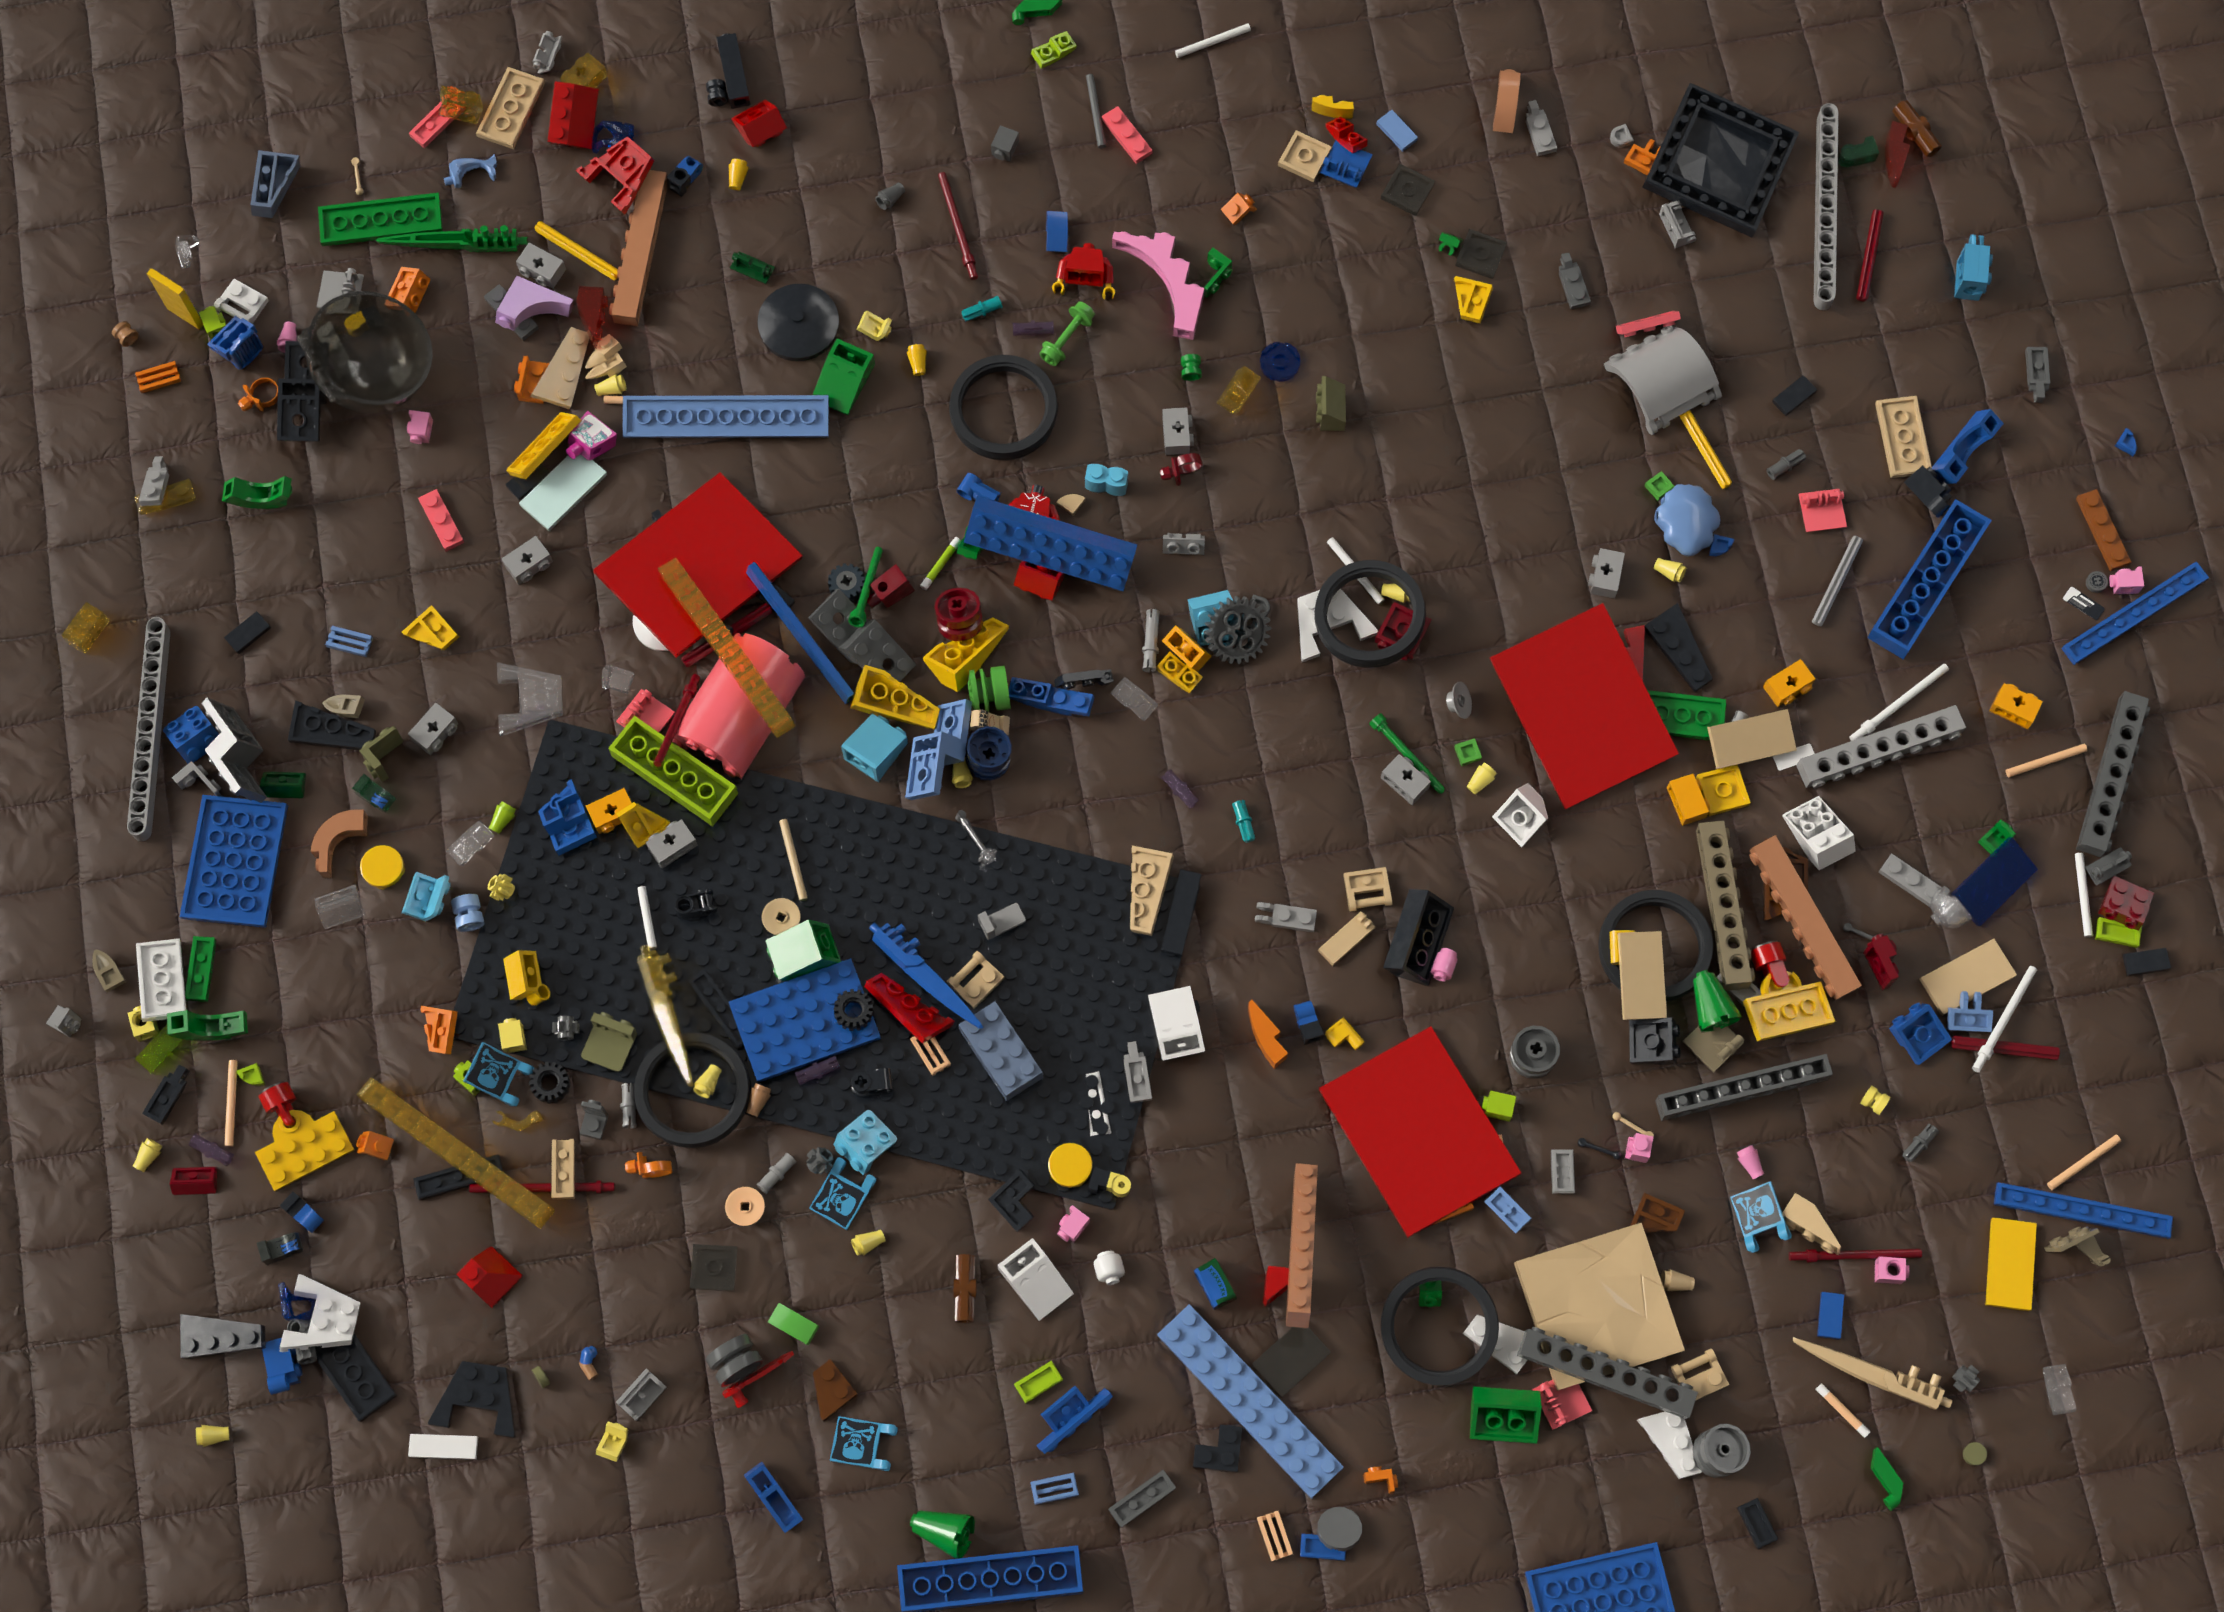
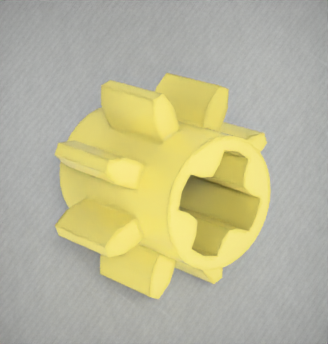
M506 874L493 876L488 884V890L492 891L490 897L498 901H503L504 898L509 899L515 890V886L511 883L513 878Z

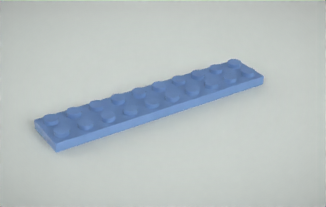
M828 395L623 396V438L829 437Z
M1190 1304L1157 1334L1162 1342L1311 1499L1344 1468Z

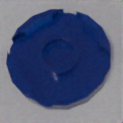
M1274 342L1267 345L1262 351L1260 368L1263 374L1271 380L1277 382L1287 381L1298 373L1300 354L1289 343Z

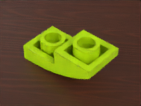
M1065 31L1051 37L1048 43L1032 49L1031 55L1042 69L1071 53L1077 48V45L1068 32Z

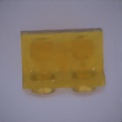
M441 86L439 93L442 104L439 115L477 124L483 110L480 94L473 91L459 90L452 86Z

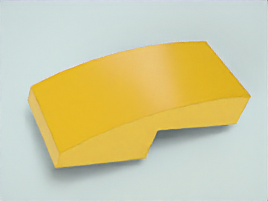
M1326 95L1312 97V111L1333 118H1353V102L1339 101L1333 103V97Z
M1168 652L1156 666V669L1188 693L1203 678L1197 671L1190 668L1187 664L1185 665L1171 652Z

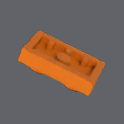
M401 267L385 302L390 306L404 307L410 313L415 314L430 283V278L420 269Z
M528 356L523 357V361L518 366L519 381H515L514 392L517 394L519 401L544 404V401L530 396L549 363L530 361Z

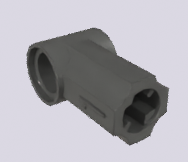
M292 1319L287 1325V1330L307 1334L311 1321ZM315 1346L309 1347L307 1350L296 1348L298 1364L304 1365L317 1361Z

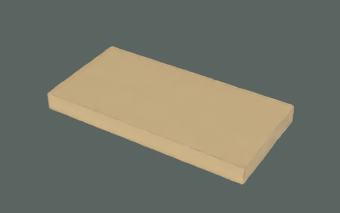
M507 67L476 132L477 137L514 149L544 87L545 80Z
M1917 396L1877 400L1875 405L1890 477L1911 476L1922 465L1926 469L1929 466L1932 468Z
M1788 709L1707 727L1716 769L1797 750Z
M1662 932L1617 933L1623 1020L1667 1018Z
M1992 939L1926 974L1919 980L1940 1014L1944 1016L1948 1013V1007H1960L1959 1002L1962 991H1967L1969 996L1968 1002L1973 1000L1975 992H1980L1983 995L2013 979L2017 974L1995 939Z

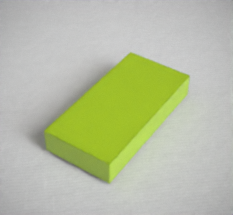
M2099 917L2097 919L2095 939L2138 948L2140 946L2142 927L2137 931L2129 929L2124 924L2115 920Z
M1051 1360L1016 1382L1014 1386L1025 1404L1062 1382L1063 1378Z

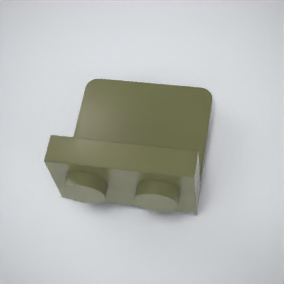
M395 726L385 728L380 732V736L366 742L362 749L359 750L365 759L363 764L374 779L378 777L381 782H384L389 777L379 760L403 742Z
M601 1012L600 1015L594 1013L591 1018L593 1028L581 1056L586 1061L620 1072L624 1067L637 1032L633 1024L626 1020L618 1022L613 1020V1016Z

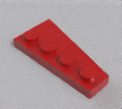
M883 973L866 981L864 987L922 1044L953 1026V1019L950 1017L944 1018L938 1014L939 1010L931 1006L929 1008L921 1003V998L915 994L906 993L903 986Z

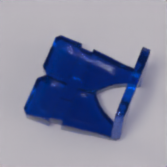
M601 121L594 128L593 153H597L603 146L610 148L627 136L634 141V125L629 123L622 124V122ZM603 127L612 133L613 137L611 139L597 142L598 134Z
M285 1282L279 1283L278 1288L283 1318L287 1321L292 1319L311 1320L316 1299L294 1296ZM309 1300L312 1304L311 1309L295 1316L291 1305L292 1301Z

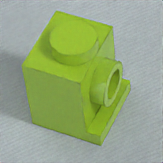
M214 306L207 307L204 311L199 312L206 332L212 340L226 326L222 312L218 313Z
M468 1060L465 1064L461 1062L455 1067V1075L453 1077L471 1094L476 1096L481 1090L463 1082L472 1063Z

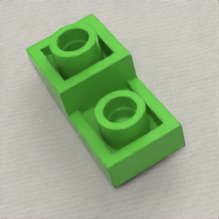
M778 1303L768 1320V1323L808 1346L819 1328V1325Z

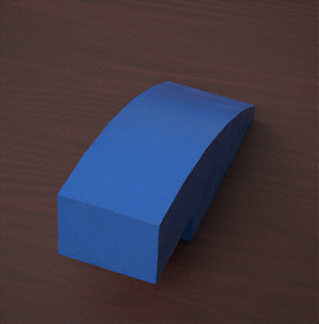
M760 1462L744 1474L784 1533L803 1520L763 1462Z

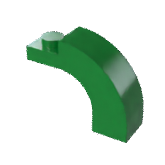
M283 476L270 483H254L233 477L224 483L222 501L246 508H280L287 505V499L292 493V478Z
M184 1010L167 1013L168 1035L179 1039L195 1041L231 1039V1036L248 1033L247 1012L238 1011L219 1015H200Z

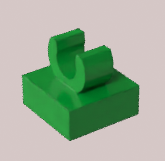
M1442 232L1439 240L1443 243L1440 244L1439 251H1442L1444 246L1448 245L1450 247L1448 255L1451 256L1455 252V247H1460L1463 239Z

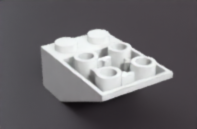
M1820 796L1783 814L1784 820L1804 853L1818 870L1856 852L1854 834Z
M1186 986L1148 995L1162 1060L1204 1052L1205 1048L1191 987Z
M1033 1238L998 1264V1270L1038 1321L1042 1320L1074 1294Z

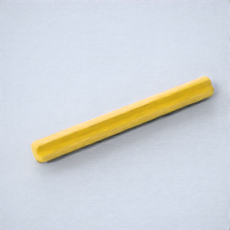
M539 221L535 225V231L610 279H617L618 269L544 222Z
M1688 410L1679 415L1721 488L1729 487L1732 481L1691 411Z

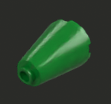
M1708 970L1696 974L1693 984L1701 1033L1714 1031L1713 1028L1720 1027L1722 1029L1738 1022L1742 1018L1741 1013L1713 972L1709 973Z
M920 1510L917 1514H913L910 1526L915 1534L951 1557L958 1559L963 1558L972 1541L968 1539L970 1533L974 1534L976 1522L975 1517L969 1514Z

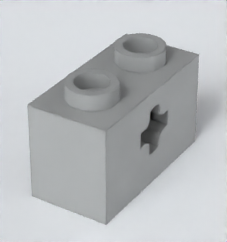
M528 243L516 261L519 272L523 276L536 279L544 287L554 288L566 271L563 260L531 243Z
M1187 408L1163 409L1165 455L1189 454L1190 446H1194L1193 434H1189V427H1192V415H1188Z
M534 536L502 558L504 566L518 585L522 582H528L534 574L546 570L550 563L553 562L549 552L537 536Z
M1600 548L1598 555L1594 554L1592 567H1595L1594 574L1590 573L1588 586H1592L1590 594L1615 599L1625 553Z
M435 703L408 735L415 744L431 755L442 747L443 741L447 736H451L456 731L458 722L454 716Z
M1400 754L1396 756L1381 774V779L1411 805L1427 791L1431 783L1429 776L1424 771H1418L1409 758H1403ZM1408 776L1411 777V779H1406V780L1403 779L1404 777H1405V778H1407Z
M682 819L678 822H671L666 827V830L660 834H653L649 837V841L646 842L648 849L662 869L698 846L696 839ZM671 840L674 844L670 845L667 841Z

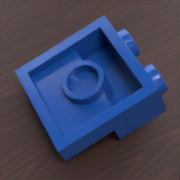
M1916 1003L1909 1008L1910 1013L1905 1017L1901 1015L1892 1021L1893 1026L1889 1029L1899 1045L1905 1047L1914 1063L1920 1065L1949 1043L1952 1038L1930 1004Z

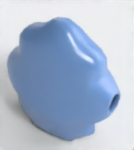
M1677 484L1672 490L1665 493V497L1661 499V505L1655 512V523L1664 532V541L1682 555L1689 557L1696 555L1702 549L1712 544L1713 532L1720 525V515L1718 510L1712 505L1711 496L1701 486Z

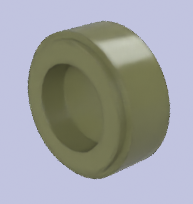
M540 1366L531 1370L543 1389L550 1385L548 1377Z
M1970 1443L1963 1450V1458L1969 1465L1978 1466L1986 1460L1987 1451L1980 1443Z

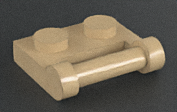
M1386 867L1343 874L1350 912L1356 911L1357 908L1384 904L1385 906L1392 905ZM1383 891L1384 895L1355 900L1354 897L1356 894Z
M978 951L972 955L973 958L954 977L951 976L947 980V983L974 1009L1005 979ZM980 964L983 968L962 987L959 983Z
M1712 1349L1706 1350L1705 1354L1686 1363L1676 1364L1671 1367L1678 1385H1680V1382L1693 1386L1692 1390L1698 1392L1696 1400L1729 1385ZM1709 1362L1710 1369L1685 1380L1683 1373Z

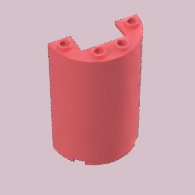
M736 633L688 706L672 742L685 750L688 747L693 750L699 749L708 758L722 761L724 772L731 777L737 776L742 779L804 680L805 674L802 668L797 663L792 664L790 659H788L789 655L773 644L754 635L745 633L742 637L740 633Z

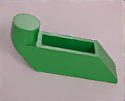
M1023 0L1014 10L1012 22L1014 25H1021L1024 23L1025 17L1051 16L1062 5V0Z
M1877 1447L1873 1450L1871 1470L1889 1494L1883 1501L1887 1508L1892 1511L1900 1504L1903 1482Z

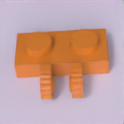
M1650 139L1644 149L1633 144L1623 163L1648 175L1657 153L1653 154L1650 152L1655 141Z

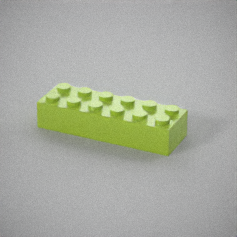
M634 716L608 748L611 756L702 820L714 826L738 795L736 786L673 742L662 766L656 767L653 762L665 736Z

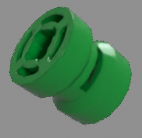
M1187 354L1181 357L1183 380L1195 381L1202 377V370L1199 368L1201 364V357L1199 355Z

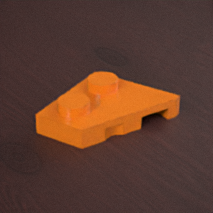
M421 1006V1013H425L427 1021L424 1028L428 1037L429 1051L451 1054L458 1011Z

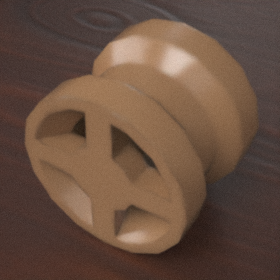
M128 321L120 322L112 331V335L120 340V344L123 347L132 345L139 336L135 329H131Z

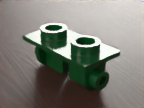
M740 251L738 253L734 252L732 255V260L734 261L730 269L764 284L768 282L775 269L774 266Z

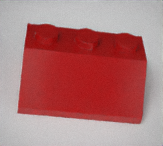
M555 81L547 142L554 145L592 149L599 89Z

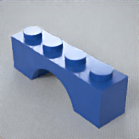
M1991 409L1976 411L1933 465L1932 469L1938 475L1936 478L1940 483L1943 481L1946 484L1957 483L1968 469L1966 461L1972 452L1982 443L1993 438L2004 424Z

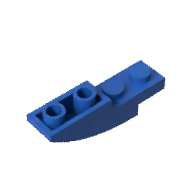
M1012 677L1008 689L1009 698L1068 716L1077 714L1089 717L1095 698L1093 694L1055 688L1049 683Z

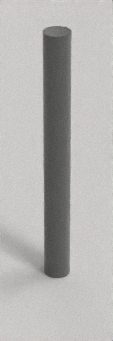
M1093 74L1086 75L1097 145L1099 149L1106 147L1095 80Z

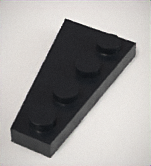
M295 700L288 736L290 743L361 750L366 742L375 739L376 730L351 720L348 721L335 714L326 713L316 707H310Z

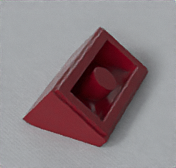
M217 1167L173 1168L169 1184L172 1194H215L217 1189Z

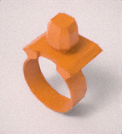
M260 378L251 385L250 389L247 385H243L247 397L241 398L238 405L243 411H248L254 404L260 411H264V407L274 405L278 401V386L276 396L271 401L261 403L260 399L254 398L253 392L261 383L269 382L277 386L276 382L270 378Z
M637 1152V1161L631 1160L626 1162L625 1170L629 1174H637L639 1171V1175H642L643 1179L662 1177L672 1173V1163L665 1160L647 1163V1156H643L642 1152Z

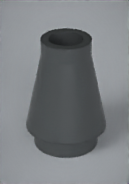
M898 182L889 188L879 191L875 197L877 204L883 210L890 209L901 195L905 193V188Z

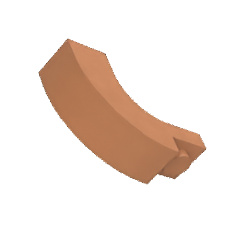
M1511 69L1500 70L1493 131L1513 133L1521 73Z
M364 809L348 810L332 816L322 824L315 834L311 853L317 858L316 871L323 878H332V856L339 842L348 837L367 836L368 815Z

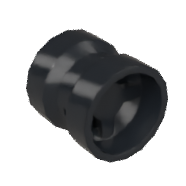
M713 79L706 83V91L709 93L707 97L709 105L717 107L723 106L728 102L724 80Z

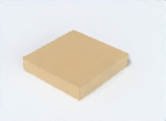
M1296 130L1282 154L1278 166L1314 182L1324 165L1325 157H1328L1332 147Z

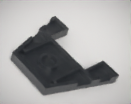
M462 1361L430 1417L428 1425L449 1428L453 1407L457 1405L498 1412L494 1435L515 1438L507 1368Z

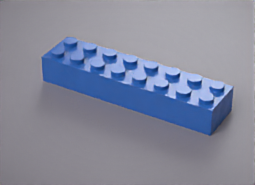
M980 496L976 498L964 543L1120 591H1124L1137 548V544Z
M1955 499L1867 638L1904 660L1992 520Z
M1078 1545L897 1565L901 1612H924L1083 1594Z

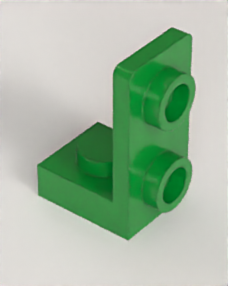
M1213 247L1208 252L1207 262L1214 270L1219 271L1204 287V296L1206 298L1211 293L1215 294L1220 287V282L1223 279H1228L1232 273V260Z

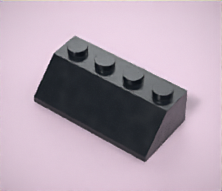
M1409 889L1383 968L1397 977L1429 986L1432 977L1431 969L1437 953L1441 950L1454 907L1429 890Z

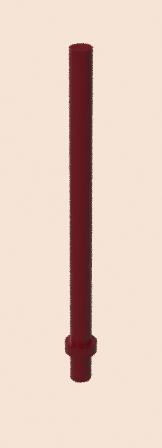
M597 1180L596 1183H575V1192L596 1191L597 1194H601L602 1191H615V1182L602 1183V1180ZM552 1183L470 1184L469 1192H552Z

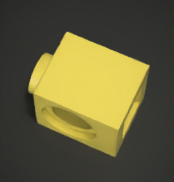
M141 1006L135 1007L133 1011L127 1013L133 1035L139 1042L160 1035L157 1021H147L144 1026H139L142 1020Z
M510 1018L504 1020V1023L498 1024L501 1046L504 1053L527 1050L524 1028L520 1020Z

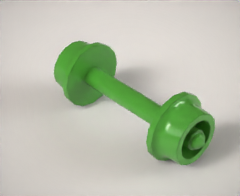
M1078 302L1075 306L1069 308V313L1074 319L1055 344L1047 341L1043 342V348L1039 354L1045 362L1056 366L1060 361H1064L1066 356L1061 348L1079 324L1091 326L1095 312L1087 304Z

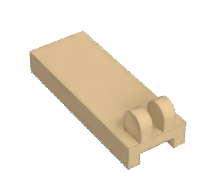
M1359 912L1323 944L1318 951L1334 966L1375 929V926L1364 913Z
M574 1139L552 1140L551 1198L553 1200L575 1199Z

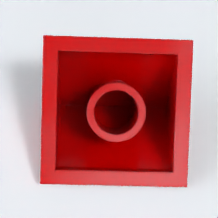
M1267 1267L1263 1305L1265 1307L1288 1290L1289 1268Z

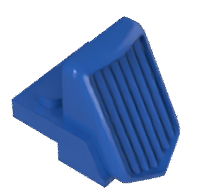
M237 316L207 344L213 351L230 361L239 370H242L251 363L263 349L255 326L244 318L240 319Z

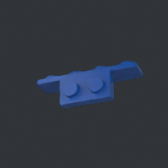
M1076 1386L1072 1387L1040 1414L1053 1432L1037 1444L1038 1449L1044 1454L1056 1449L1058 1443L1063 1438H1067L1075 1432L1076 1427L1081 1423L1089 1421L1095 1411L1107 1406L1113 1395L1104 1388L1090 1401H1087Z

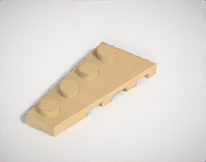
M573 327L569 329L530 397L566 409L571 408L591 333Z
M1132 846V902L1130 912V930L1132 932L1153 935L1174 858L1172 853Z

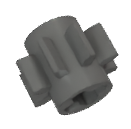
M559 1016L558 1022L552 1023V1033L558 1035L559 1040H573L574 1034H579V1023L574 1021L573 1016Z
M818 1147L816 1150L812 1149L807 1154L809 1159L806 1163L811 1172L821 1175L823 1172L827 1173L833 1167L831 1162L834 1159L828 1149Z
M1962 1365L1952 1376L1956 1380L1953 1386L1960 1392L1965 1389L1971 1392L1980 1382V1379L1977 1377L1979 1371L1973 1365H1970L1968 1368Z

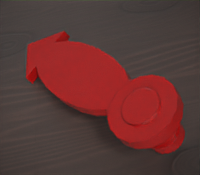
M793 1351L781 1355L745 1379L732 1384L722 1392L724 1398L732 1396L736 1407H742L749 1400L744 1396L741 1389L774 1370L783 1362L785 1363L794 1355Z

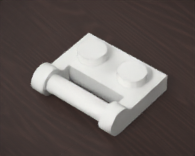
M233 279L222 296L214 302L213 306L218 311H224L240 319L244 318L253 324L269 302V299L247 285ZM231 301L234 304L240 306L241 308L249 311V314L245 315L244 313L229 306L227 303Z

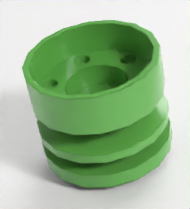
M1005 665L991 667L990 677L985 676L983 668L979 669L980 678L978 679L975 678V671L969 670L967 683L970 701H972L974 710H980L979 704L984 703L985 711L989 712V702H994L997 711L1011 709Z

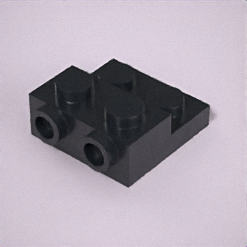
M1673 1018L1629 1020L1630 1063L1677 1064V1058L1681 1056L1680 1046L1676 1045V1037H1680L1679 1024H1676Z

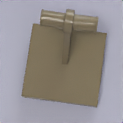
M1698 1026L1682 1043L1714 1073L1744 1044V1039L1741 1035H1736L1728 1027L1722 1029L1720 1027L1713 1028L1714 1031L1701 1033Z
M2088 1226L2084 1228L2076 1227L2068 1231V1236L2064 1238L2061 1236L2049 1241L2050 1245L2044 1247L2046 1252H2062L2076 1245L2090 1258L2091 1263L2097 1266L2109 1264L2111 1260L2108 1258V1255L2102 1253L2094 1235L2100 1233L2098 1228L2089 1229Z

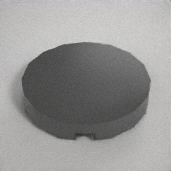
M1333 1507L1327 1509L1320 1516L1317 1534L1320 1541L1327 1548L1347 1551L1358 1544L1362 1535V1523L1359 1516L1352 1510L1345 1507Z

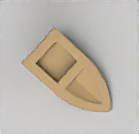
M608 334L593 346L595 351L589 357L585 368H593L607 361L622 349L621 344Z
M617 352L607 361L594 367L585 378L595 379L607 374L611 377L619 374L627 366Z

